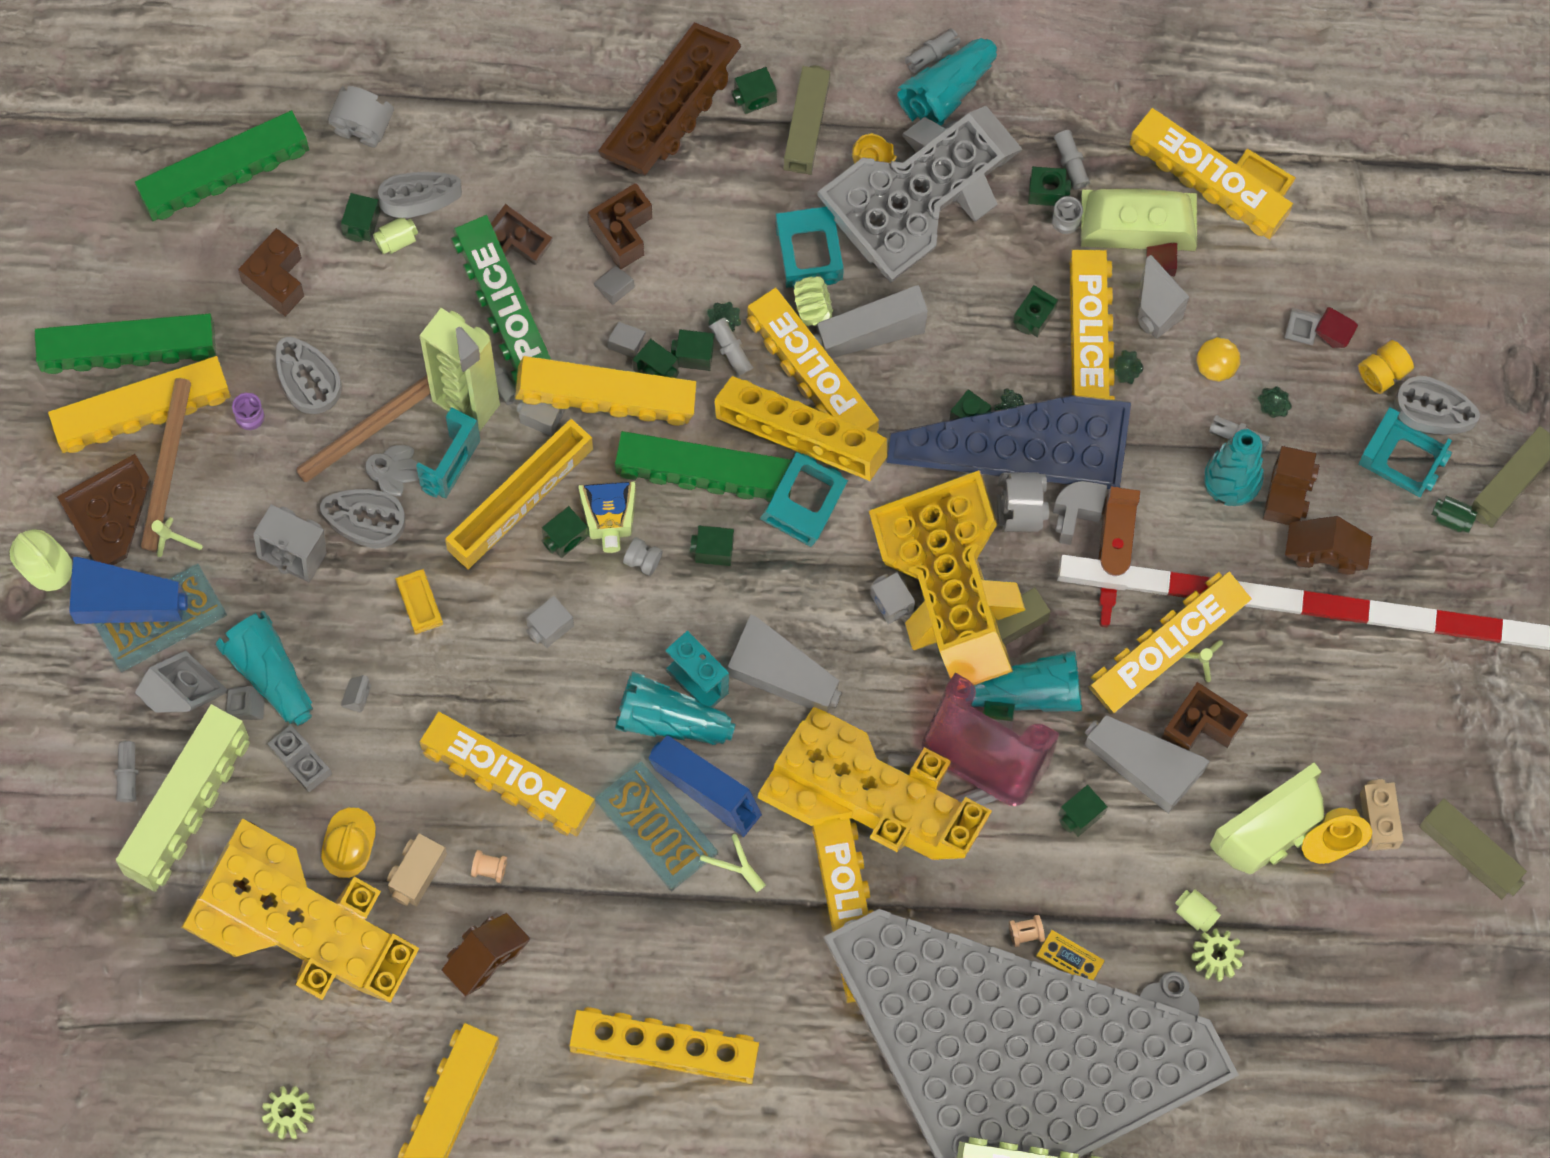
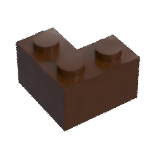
M634 183L588 211V225L618 268L623 269L644 256V241L635 229L653 219L652 204L638 184Z
M507 204L502 207L491 222L505 257L513 249L536 265L553 242V238Z
M276 228L238 269L241 282L285 317L304 297L301 282L289 274L302 259L299 245Z
M1281 446L1272 471L1263 520L1289 525L1290 522L1300 521L1301 518L1306 519L1310 505L1309 501H1305L1306 492H1312L1320 467L1319 464H1315L1317 453Z
M1339 516L1290 522L1285 556L1294 560L1300 567L1311 568L1314 564L1324 563L1337 568L1341 574L1353 575L1356 571L1368 570L1373 536Z
M1197 682L1165 728L1161 739L1190 751L1203 732L1228 748L1244 725L1248 714Z
M507 912L497 918L491 916L480 927L477 928L474 925L462 935L464 941L448 953L447 958L449 960L441 970L466 997L482 988L499 967L515 959L530 941V937Z

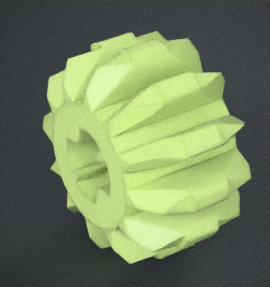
M807 277L795 283L794 294L797 310L806 326H817V323L832 318L833 309L830 293L821 277Z
M1217 928L1213 929L1211 936L1204 932L1200 936L1202 942L1195 941L1193 948L1198 952L1193 953L1191 959L1201 961L1195 967V970L1199 972L1206 969L1205 979L1207 980L1211 978L1213 973H1215L1218 982L1223 980L1224 974L1232 978L1235 975L1234 969H1240L1242 966V962L1238 958L1243 957L1244 951L1234 949L1239 945L1240 940L1237 938L1230 942L1228 940L1231 934L1229 931H1226L1223 937H1220ZM1214 950H1216V953L1221 951L1224 954L1221 961H1219V957L1217 960L1212 957Z
M283 1086L280 1087V1097H277L273 1092L269 1094L273 1104L263 1103V1109L270 1113L263 1115L262 1120L264 1123H270L267 1128L270 1133H274L279 1129V1139H284L287 1131H289L292 1139H297L296 1129L299 1128L303 1133H307L308 1129L303 1123L314 1122L315 1118L307 1113L315 1110V1106L313 1103H306L309 1099V1095L306 1092L298 1096L299 1089L294 1086L291 1089L290 1095H288L286 1088ZM285 1108L293 1109L295 1115L290 1118L289 1116H284L282 1111Z

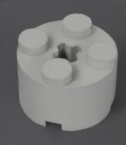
M342 86L329 114L328 121L329 124L336 127L334 132L337 135L350 139L351 135L361 138L360 141L363 144L375 148L384 136L394 112V107L387 101H385L384 105L380 104L377 101L378 96L369 91L354 86H348L346 90Z
M1038 472L1001 473L998 486H1003L1001 494H997L999 526H1003L1001 531L1038 532L1042 530L1043 520H1048L1049 517L1048 502H1043V492H1046L1047 488L1046 475L1039 474Z

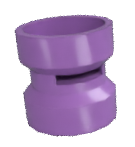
M242 393L234 399L232 409L237 424L245 430H254L261 426L265 415L260 399L253 393Z

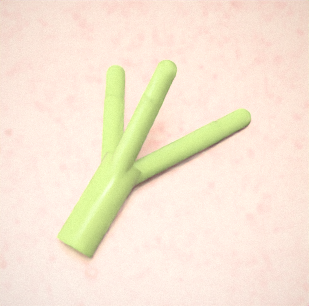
M169 517L165 524L159 520L152 523V530L160 536L157 550L158 557H162L165 541L170 538L202 550L203 546L172 532L170 526L173 518Z
M1218 640L1209 649L1205 648L1200 653L1188 652L1182 658L1199 659L1203 663L1205 681L1210 682L1209 661L1213 653L1223 644V641Z
M732 834V840L742 864L741 867L705 855L700 856L701 861L741 873L756 893L766 886L747 862L737 834Z

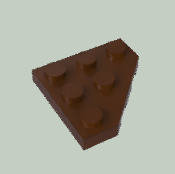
M136 454L57 496L94 561L114 566L128 557L151 482Z

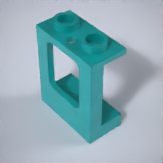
M828 207L776 213L775 227L780 241L786 276V288H794L796 282L807 277H821L827 286L843 280L844 267L836 222L834 221L835 216ZM823 231L826 235L830 264L823 267L799 269L796 266L792 236L800 233Z
M453 407L450 408L446 415L449 438L453 439V442L437 469L433 470L419 462L416 465L420 486L426 494L432 497H437L438 495L445 499L448 497L481 441L478 421Z
M1389 407L1358 465L1421 498L1425 489L1431 492L1439 478L1438 475L1434 474L1438 466L1445 467L1453 453L1448 450L1452 440L1448 438L1444 445L1430 436L1406 426L1397 419L1400 412ZM1406 440L1434 456V463L1422 482H1417L1388 466L1387 460L1398 441Z
M796 452L791 458V462L768 506L764 509L760 520L812 547L822 533L848 480L843 478L842 473L831 467L825 468L816 463V459ZM800 470L831 486L818 512L808 510L792 501L788 496Z
M688 630L665 650L674 660L666 667V672L692 698H695L696 702L713 708L729 694V672ZM704 655L706 658L702 660L699 656Z

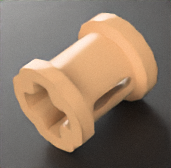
M477 850L472 864L471 877L480 875L496 879L497 883H501L506 870L507 857L497 858L485 855L481 850Z
M1034 915L1033 919L1021 922L1009 921V931L1014 947H1019L1020 943L1033 940L1045 941L1043 924L1039 915Z

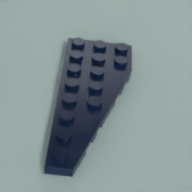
M1069 395L890 432L886 462L968 473L979 470L981 474L1000 476L1001 473L1038 472L1039 474L1046 475L1047 482L1072 484L1086 481L1107 485L1106 489H1110L1111 486L1120 488L1131 402Z

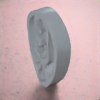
M413 172L395 175L386 179L378 189L380 208L384 213L397 218H411L439 210L459 199L462 195L459 177L437 172Z
M293 337L281 339L276 346V365L280 382L290 403L299 411L308 414H319L332 408L339 400L342 391L340 376L335 366L324 354L307 342ZM286 347L294 349L297 361H295L293 356L285 354L284 349ZM305 369L306 372H310L313 382L320 381L318 383L319 391L323 395L326 394V401L322 402L320 399H317L313 388L307 389L309 387L308 382L304 376L301 377V370Z
M1416 376L1406 380L1401 385L1394 400V408L1400 412L1399 419L1406 426L1426 433L1447 435L1467 432L1475 427L1480 418L1478 408L1466 396L1444 382L1427 376ZM1406 395L1411 397L1412 403L1407 402ZM1421 399L1426 401V408L1421 406ZM1434 404L1439 405L1440 412L1435 411ZM1462 413L1467 414L1468 421L1463 420Z
M371 489L341 491L325 497L320 504L322 517L333 530L344 538L369 548L379 549L392 545L401 537L405 528V514L401 503L396 497L383 491ZM334 504H338L341 512L336 511L334 515H330L327 507L332 508ZM362 511H367V515L370 518H375L377 514H381V518L384 521H390L391 517H394L398 525H393L391 529H388L386 523L379 522L377 526H373L371 519L364 518L363 522H359L356 514L361 515Z

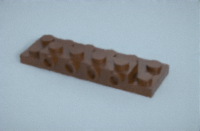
M694 22L598 150L600 156L646 176L658 158L665 161L670 154L675 155L680 148V140L685 133H691L695 129L696 118L699 114L710 109L712 97L716 91L723 90L726 87L729 75L726 67L741 48L739 40Z

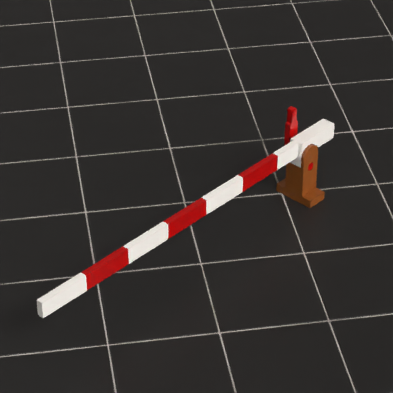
M1110 487L1102 509L1103 520L1098 560L1062 555L1060 558L1057 581L1101 587L1099 606L1101 607L1100 626L1104 628L1110 625L1112 608L1116 604L1117 590L1125 591L1127 589L1187 598L1194 591L1201 594L1206 590L1208 586L1205 582L1211 578L1130 566L1140 490ZM1238 581L1252 598L1245 605L1246 607L1550 650V626Z

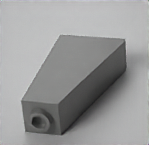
M919 285L913 286L817 323V333L814 334V337L828 355L834 358L925 333L928 311Z
M750 614L728 665L729 677L809 709L815 707L829 712L830 707L836 708L842 694L841 691H838L839 680L758 617Z
M1107 715L1101 722L1096 719L1085 732L1088 735L1085 746L1168 814L1205 772L1210 762L1200 755Z

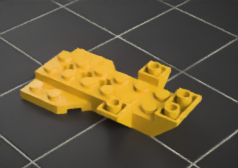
M978 470L869 510L881 557L885 565L917 578L920 582L925 601L905 622L912 649L917 650L937 642L939 652L956 692L1013 672L996 619L1000 620L1025 611V606L1017 583L984 580L978 557L996 528L997 523L981 472ZM952 567L953 569L947 573V569Z
M815 707L812 708L806 719L802 720L776 760L771 774L760 789L757 797L810 826L823 824L824 820L838 817L840 820L853 818L874 829L870 836L872 840L896 852L906 846L932 860L965 858L992 813V810L967 797L960 802L938 791L950 766V760L924 747L911 768L910 774L907 775L876 758L866 732Z
M243 818L240 819L181 928L233 957L275 945L281 947L303 960L295 986L320 1000H323L331 983L336 978L358 991L391 1003L419 950L418 947L399 936L389 934L364 920L369 915L381 891L354 876L336 902H332L307 888L296 848ZM243 880L246 883L244 886L247 887V891L237 894L235 892L237 887H234L233 883ZM269 895L272 897L273 907L264 909L260 898ZM296 910L299 913L300 922L290 924L288 922L290 917L287 916V913Z

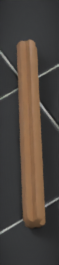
M427 375L297 467L298 476L304 482H308L431 394Z
M176 378L174 382L141 548L146 551L154 552L158 548L160 536L152 530L151 526L156 520L163 523L191 387V382L183 378Z

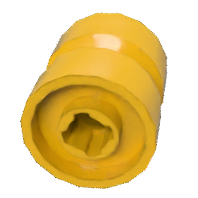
M1390 340L1377 350V355L1371 354L1358 365V371L1364 382L1378 394H1382L1394 385L1393 379L1401 380L1414 369L1413 361L1408 352L1394 340Z

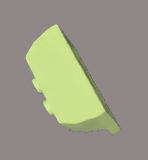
M1082 189L1081 247L1147 249L1150 246L1177 243V250L1196 251L1197 193L1154 189Z
M1315 762L1218 828L1210 843L1215 853L1231 867L1248 874H1253L1269 862L1275 865L1288 855L1286 850L1295 845L1297 848H1300L1307 833L1322 824L1324 820L1323 797L1317 783L1321 770Z

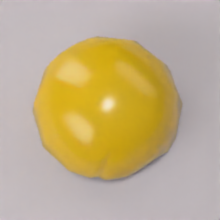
M873 133L862 135L852 148L854 164L861 158H871L874 161L887 163L895 162L897 158L894 155V145Z
M1216 337L1202 344L1198 351L1196 362L1202 375L1208 380L1220 382L1230 379L1235 375L1241 364V356L1237 346L1229 339Z

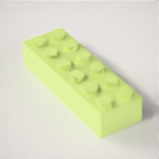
M440 308L420 334L431 398L434 403L448 412L453 407L476 419L480 432L500 406L490 336L479 327L473 329L467 325L464 318L454 311L447 312ZM457 327H462L478 345L480 360L464 372H462L456 336Z
M212 704L210 705L116 858V862L125 876L154 892L157 891L159 886H164L167 883L172 872L170 868L175 859L180 860L187 849L186 841L191 833H197L202 825L203 818L201 817L206 808L210 809L213 807L219 795L217 790L222 782H228L234 771V762L238 756L242 757L249 747V736L242 720Z

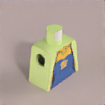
M635 481L579 485L580 502L590 538H602L604 552L613 553L620 551V537L632 535L636 498Z

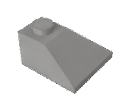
M1150 255L1146 258L1140 281L1138 319L1141 328L1158 339L1183 319L1189 296Z
M183 651L149 667L135 694L155 712H188L224 695L228 689L187 651Z

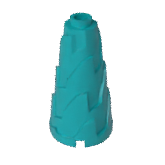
M983 38L972 40L953 55H947L931 68H925L914 77L902 83L898 87L901 90L897 92V96L902 109L913 122L917 117L920 120L926 117L942 126L945 120L961 105L964 97L977 85L976 82L992 67L991 63L997 57V47L994 42Z
M1241 429L1235 433L1232 439L1222 444L1221 448L1214 453L1205 467L1204 483L1208 493L1216 501L1219 499L1225 502L1224 505L1241 506L1249 503L1258 495L1263 484L1264 469L1262 468L1263 458L1261 457L1263 444L1260 436L1250 429Z
M261 611L260 618L255 613L225 633L229 641L224 643L219 638L215 645L222 655L225 654L236 670L271 703L285 722H289V724L296 723L297 726H300L312 718L310 713L313 710L311 706L312 701L300 683L295 668L285 652L282 641L272 626L273 622L265 611Z
M1075 651L1039 658L1035 662L1011 666L1013 672L964 689L966 703L972 702V707H984L985 701L1015 704L1014 711H1082Z
M632 671L619 707L621 714L620 717L617 716L615 729L656 737V735L666 737L668 735L673 739L683 741L689 739L716 745L718 743L724 744L725 740L731 741L736 724L731 723V717L727 716L725 712L696 702L695 698L671 690L670 686Z

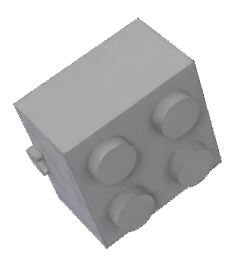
M271 504L254 532L257 558L278 567L282 574L290 573L309 583L327 554L324 529H322L321 525L313 520L307 519L305 521L297 517L293 511L286 507L278 508ZM284 565L287 566L286 570H282Z

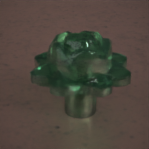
M717 302L713 305V309L707 311L709 316L708 325L710 326L725 317L729 327L734 332L735 326L741 325V319L739 318L740 309L733 308L731 302L724 304Z
M1123 350L1121 356L1116 357L1114 361V374L1118 376L1119 383L1127 382L1128 384H1133L1134 378H1138L1144 369L1141 360L1137 358L1136 351L1129 352Z
M1278 386L1271 389L1265 387L1262 390V394L1258 396L1261 411L1268 413L1271 418L1277 416L1286 417L1288 410L1292 408L1289 394Z
M1005 388L1004 394L1001 395V403L995 404L994 410L1025 405L1021 394Z

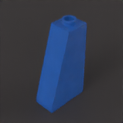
M73 557L69 613L75 624L182 621L183 611L188 609V595L183 593L179 582L81 557Z
M666 735L661 742H658L653 747L648 758L655 771L743 838L762 816L750 789L670 736Z

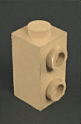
M1383 779L1369 781L1360 792L1363 817L1372 828V836L1367 843L1368 851L1398 849L1403 842L1395 782L1386 783Z
M418 833L415 840L410 839L402 853L405 856L400 866L395 865L387 878L390 893L393 894L391 897L404 906L411 903L417 907L447 856L444 846Z

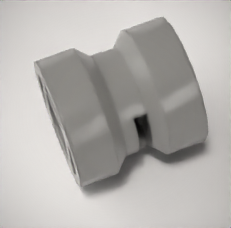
M1066 196L1056 202L1052 224L1058 232L1071 234L1079 228L1083 207L1078 199Z
M635 537L625 554L623 563L630 567L640 566L642 573L651 576L660 562L663 550L656 546L648 548L649 546L645 544V541Z

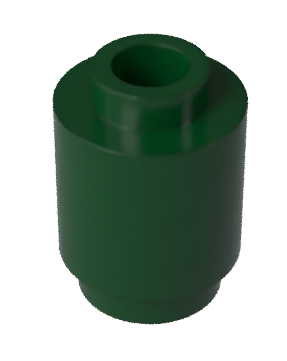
M1446 495L1444 501L1438 498L1431 515L1436 516L1435 523L1458 533L1464 531L1469 534L1478 512L1472 510L1471 505Z

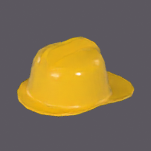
M345 808L338 811L328 824L322 845L321 859L324 867L331 874L339 878H350L358 875L365 869L369 861L375 839L376 826L373 818L366 811L360 808Z
M1332 809L1324 816L1322 824L1308 832L1303 839V854L1314 863H1331L1365 846L1371 839L1372 828L1364 818L1360 817L1356 809Z

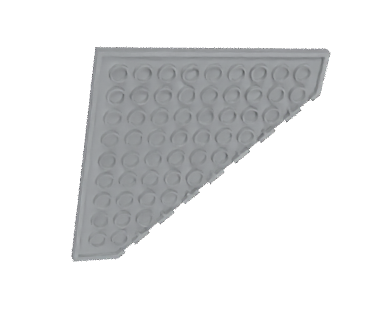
M881 909L823 937L935 1158H957L959 1141L968 1143L969 1137L987 1139V1146L999 1147L1000 1142L1018 1144L1019 1151L1029 1152L1030 1146L1049 1149L1048 1155L1060 1157V1151L1077 1153L1080 1158L1239 1076L1211 1020L1180 1011V1009L1141 998L1138 995L1117 988L1114 989L1099 984L1096 981L1075 974L1072 975L1057 970L1054 967L1016 956L1013 953L992 946L989 947L974 942V940L893 915Z

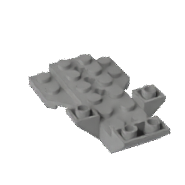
M987 106L969 112L948 129L926 117L922 118L902 134L916 151L905 162L891 161V163L874 161L871 158H861L818 191V197L835 216L834 221L866 260L870 264L874 263L890 283L935 249L939 212L956 198H958L957 202L974 222L997 206L996 199L985 176L998 166L1001 167L1022 151V148ZM914 184L918 187L923 185L925 187L924 192H917L914 189ZM892 201H894L896 204L900 202L903 203L902 210H900L899 208L895 209L892 206ZM870 218H872L873 220L880 219V227H878L877 225L873 226L870 223Z

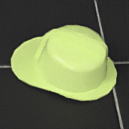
M33 529L17 535L9 551L10 560L15 568L33 586L40 590L54 591L65 586L72 576V559L63 547L51 535L42 530Z

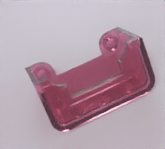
M955 672L948 682L922 740V750L925 747L950 760L951 763L948 770L1005 804L1019 806L1028 799L1049 768L1060 734L1043 724L1029 726L1022 736L970 706L976 695L975 687L968 679Z

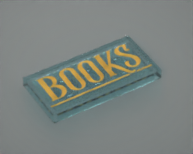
M199 564L169 579L179 582L183 593L188 595V609L183 611L182 621L94 623L121 673L227 616Z
M642 761L595 797V802L671 892L707 863L700 860L701 855L711 858L718 855V850Z

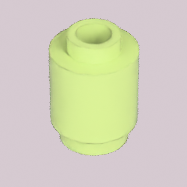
M397 218L379 227L378 232L374 233L373 237L383 255L388 252L392 254L416 242L415 235L418 234V231L411 218L408 220Z
M1196 889L1192 893L1186 890L1175 902L1179 906L1176 913L1197 931L1201 929L1207 933L1221 916L1216 911L1217 907Z

